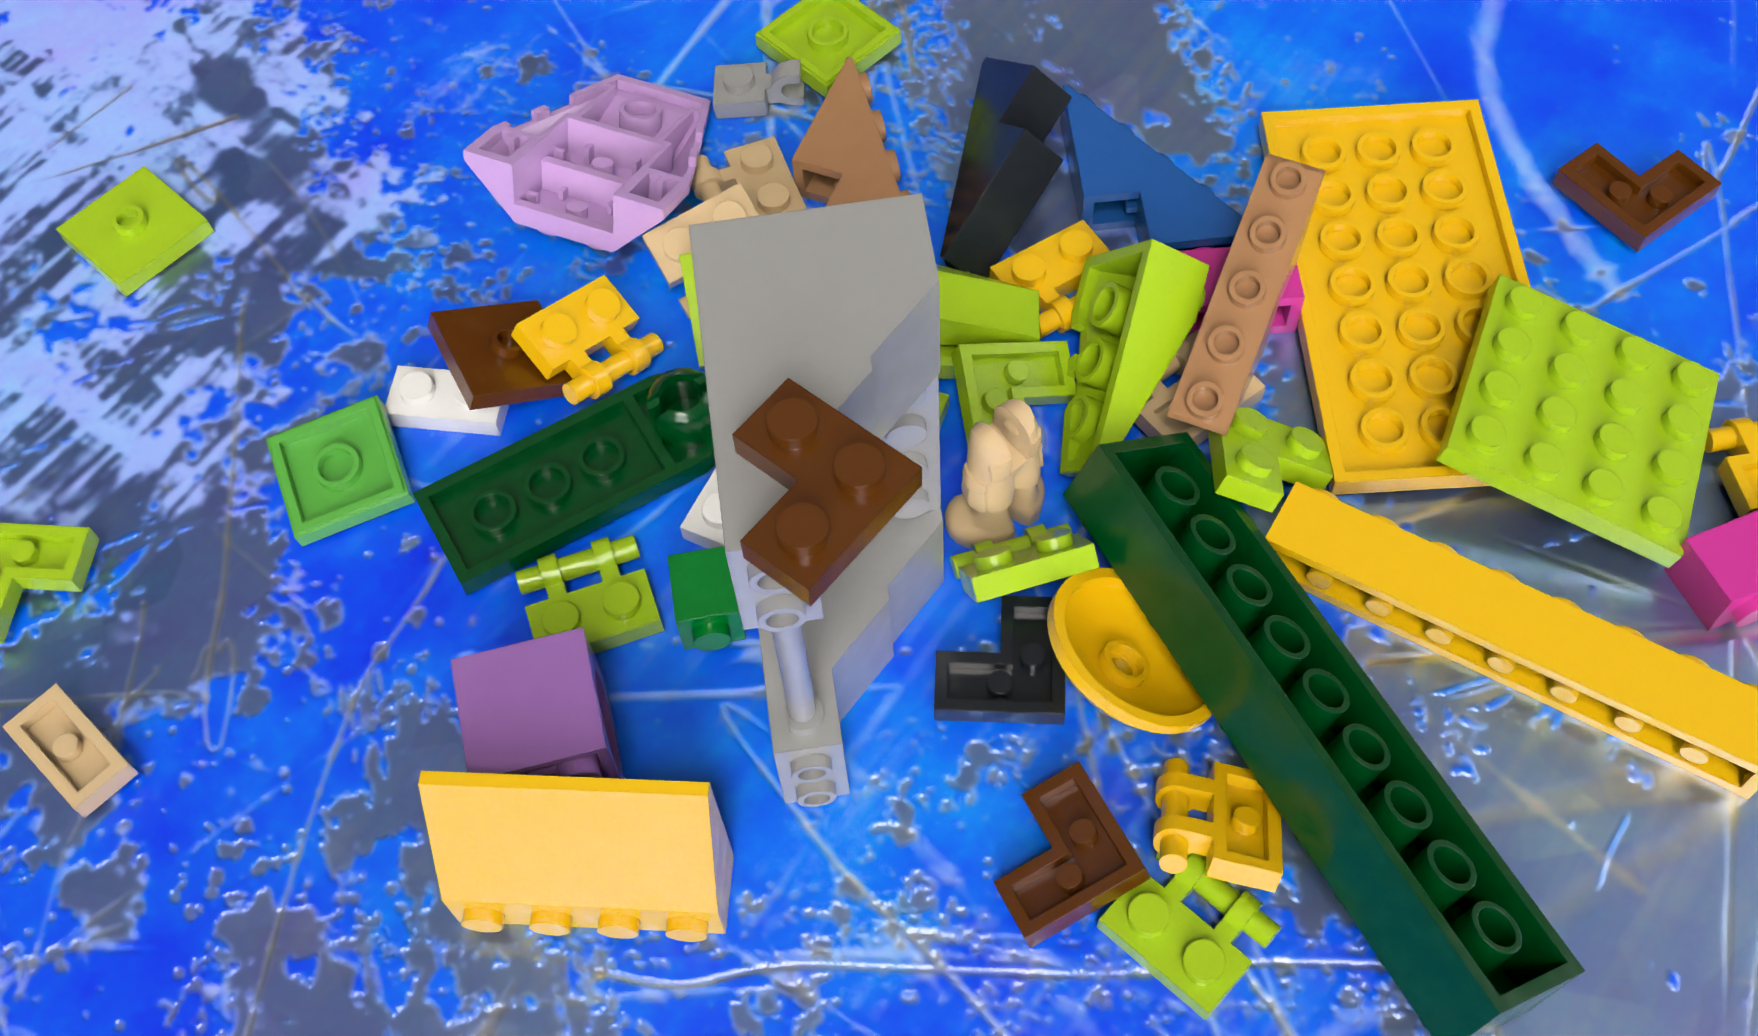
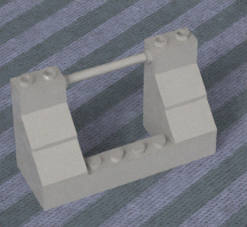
M922 193L689 225L725 554L743 629L758 628L773 755L785 804L797 802L804 807H818L832 803L836 800L837 796L850 794L840 722L893 658V643L944 582L939 425V373L941 372L939 277ZM787 378H790L922 467V486L812 606H809L744 559L740 540L789 489L735 452L732 434Z

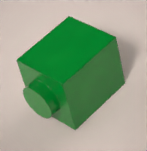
M725 546L667 555L675 622L684 650L697 648L703 651H714L728 646L731 642L746 640L725 554Z

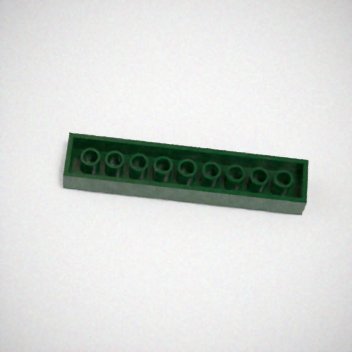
M1188 432L1099 444L1063 493L1064 497L1431 1036H1482L1529 1012L1585 972L1576 957L1239 501L1215 493L1212 465Z

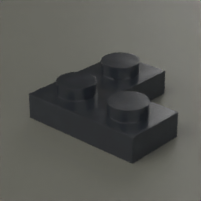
M1002 596L1000 653L936 651L934 720L1064 725L1065 673L1052 648L1047 627V614L1053 597Z

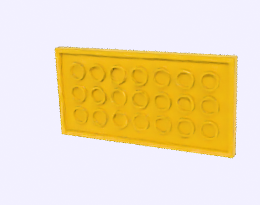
M1478 99L1261 112L1258 130L1264 159L1266 154L1269 153L1326 170L1297 260L1305 295L1297 327L1318 434L1325 443V448L1331 462L1333 477L1328 483L1330 492L1334 495L1490 486L1436 461L1490 286L1502 274L1531 287Z

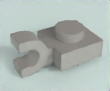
M800 60L781 62L774 67L772 73L768 71L767 62L715 66L713 108L716 119L768 116V104L772 103L794 106L805 105L806 88L805 83L801 82Z

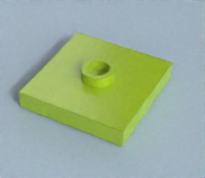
M800 0L755 33L757 48L778 63L800 60L801 80L826 98L847 57L853 58L858 73L864 72L901 44V30L859 0Z
M145 166L56 228L62 239L125 297L129 296L214 233L210 223L204 216Z

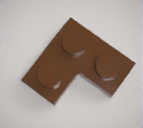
M1596 143L1559 168L1552 184L1638 252L1713 199L1722 183L1680 150L1675 151L1639 176L1604 147Z
M787 378L732 434L735 452L789 489L740 540L743 558L809 606L816 602L922 486V467L790 378Z
M1078 761L1021 794L1052 848L993 883L1029 947L1032 948L1148 881L1150 877L1142 861Z

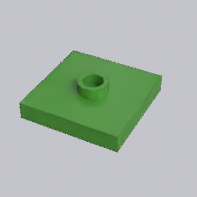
M378 395L266 438L294 538L302 546L416 502L385 405Z

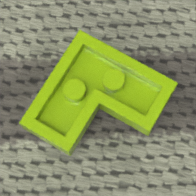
M1067 340L959 344L951 353L967 446L970 429L976 422H983L990 425L993 422L994 408L1007 400L1020 399L1027 405L1066 404L1076 395L1075 378L1067 375L1068 358H1070Z
M1239 407L1227 436L1208 430L1216 494L1272 513L1284 496L1282 480L1295 484L1297 481L1310 488L1324 490L1333 477L1331 462L1323 439L1308 428L1301 426L1293 428L1268 419L1255 409Z
M0 523V643L5 642L23 589L82 592L100 540L90 527Z

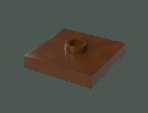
M538 300L430 313L427 327L469 410L564 396L562 386L572 380L566 370L547 380L511 336L517 323L542 310Z

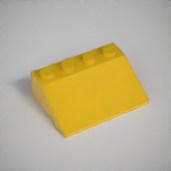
M421 770L418 786L441 899L456 919L461 922L463 927L478 932H499L503 929V924L529 925V929L536 933L554 936L569 934L571 927L597 928L599 934L619 939L635 938L638 936L639 930L666 931L665 935L667 937L685 942L706 940L707 933L726 934L734 854L710 782Z

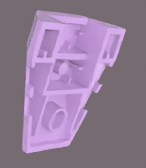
M616 74L569 94V104L550 112L548 106L542 105L531 110L532 120L512 128L511 124L507 121L492 126L463 150V158L515 223L537 229L545 235H557L586 244L595 250H606L613 253L663 221L689 194L711 110V100Z

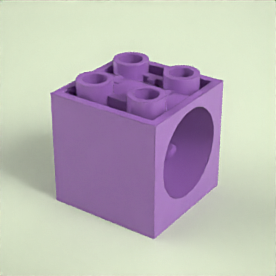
M583 627L450 660L467 772L625 779L607 685Z

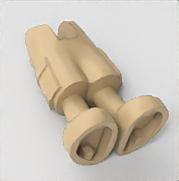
M1020 399L1007 400L994 408L993 422L990 425L976 422L970 429L967 462L962 469L961 489L963 493L955 496L947 504L944 513L945 527L950 538L966 548L971 549V544L991 539L993 544L1012 539L1015 536V527L1012 520L1025 526H1031L1039 519L1045 499V484L1041 476V467L1044 465L1041 442L1042 431L1041 427L1037 425L1032 409Z

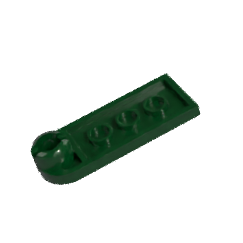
M676 368L665 373L649 376L414 492L413 495L466 595L698 478L715 466L705 373L691 368Z

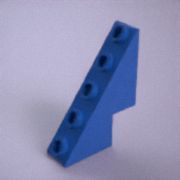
M1063 85V90L1072 97L1061 114L1060 124L1078 221L1084 220L1093 231L1135 227L1138 243L1154 239L1178 251L1193 250L1199 247H1231L1243 215H1240L1220 200L1208 186L1198 183L1175 166L1167 155L1158 153L1138 138L1127 125L1118 123L1098 108L1087 95L1077 92L1069 85Z

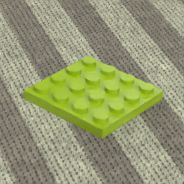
M1500 274L1488 290L1436 461L1670 568L1684 554L1681 544L1688 534L1720 374Z

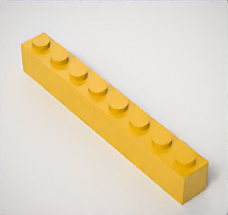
M1297 481L1295 482L1265 538L1305 592L1746 799H1749L1758 791V685L1740 682L1710 668L1706 662L1695 656L1678 654L1645 639L1640 632L1633 628L1614 625L1587 613L1571 600L1562 597H1552L1519 582L1515 576L1504 570L1490 569L1465 558L1444 543L1430 542L1403 530L1392 520L1384 516L1370 515L1341 502L1329 491L1319 488L1313 489Z

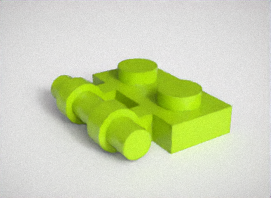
M1068 523L1047 529L1044 524L1025 528L1023 536L993 544L991 539L971 544L970 551L950 556V563L956 580L961 579L964 592L977 603L1100 568L1094 543L1077 533L1073 534Z
M634 535L611 542L608 536L590 542L592 548L558 559L556 554L553 553L538 558V565L515 572L522 595L546 588L549 598L525 606L534 639L583 627L593 653L596 654L664 631L645 569L643 568L621 576L618 568L619 564L641 558ZM600 571L603 582L568 593L566 581Z
M1157 853V855H1156V857H1155V859L1158 860V861H1159V853ZM1191 853L1187 855V868L1181 873L1174 874L1175 876L1165 888L1149 875L1150 879L1116 899L1099 918L1097 928L1206 1021L1246 974L1253 962L1232 945L1236 939L1244 932L1265 949L1277 936L1282 927L1261 911L1264 903L1248 890L1241 894L1226 881L1206 877V856ZM1194 891L1224 915L1223 919L1214 929L1183 904Z

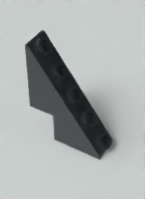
M985 57L982 62L940 257L944 259L946 266L949 268L989 277L990 267L999 262L1063 162V159L1044 145L1043 142L1072 97L1034 65Z

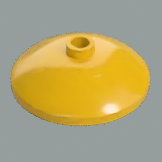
M1100 567L1072 575L1060 586L1050 602L1047 614L1050 642L1062 670L1074 687L1091 704L1125 725L1160 734H1179L1194 730L1213 715L1113 568Z

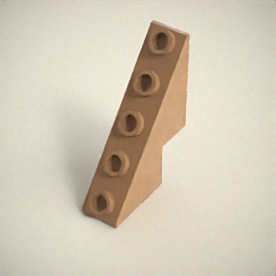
M847 57L792 158L794 181L801 197L825 203L826 206L910 195L908 189L900 191L897 182L901 180L896 153L894 149L885 150L883 142H886L887 138L881 111H871L869 104L873 103V96L869 77L866 71L857 72L853 58Z
M1269 153L1266 154L1170 405L1168 417L1227 436L1235 414L1240 407L1266 348L1280 300L1296 267L1326 170Z

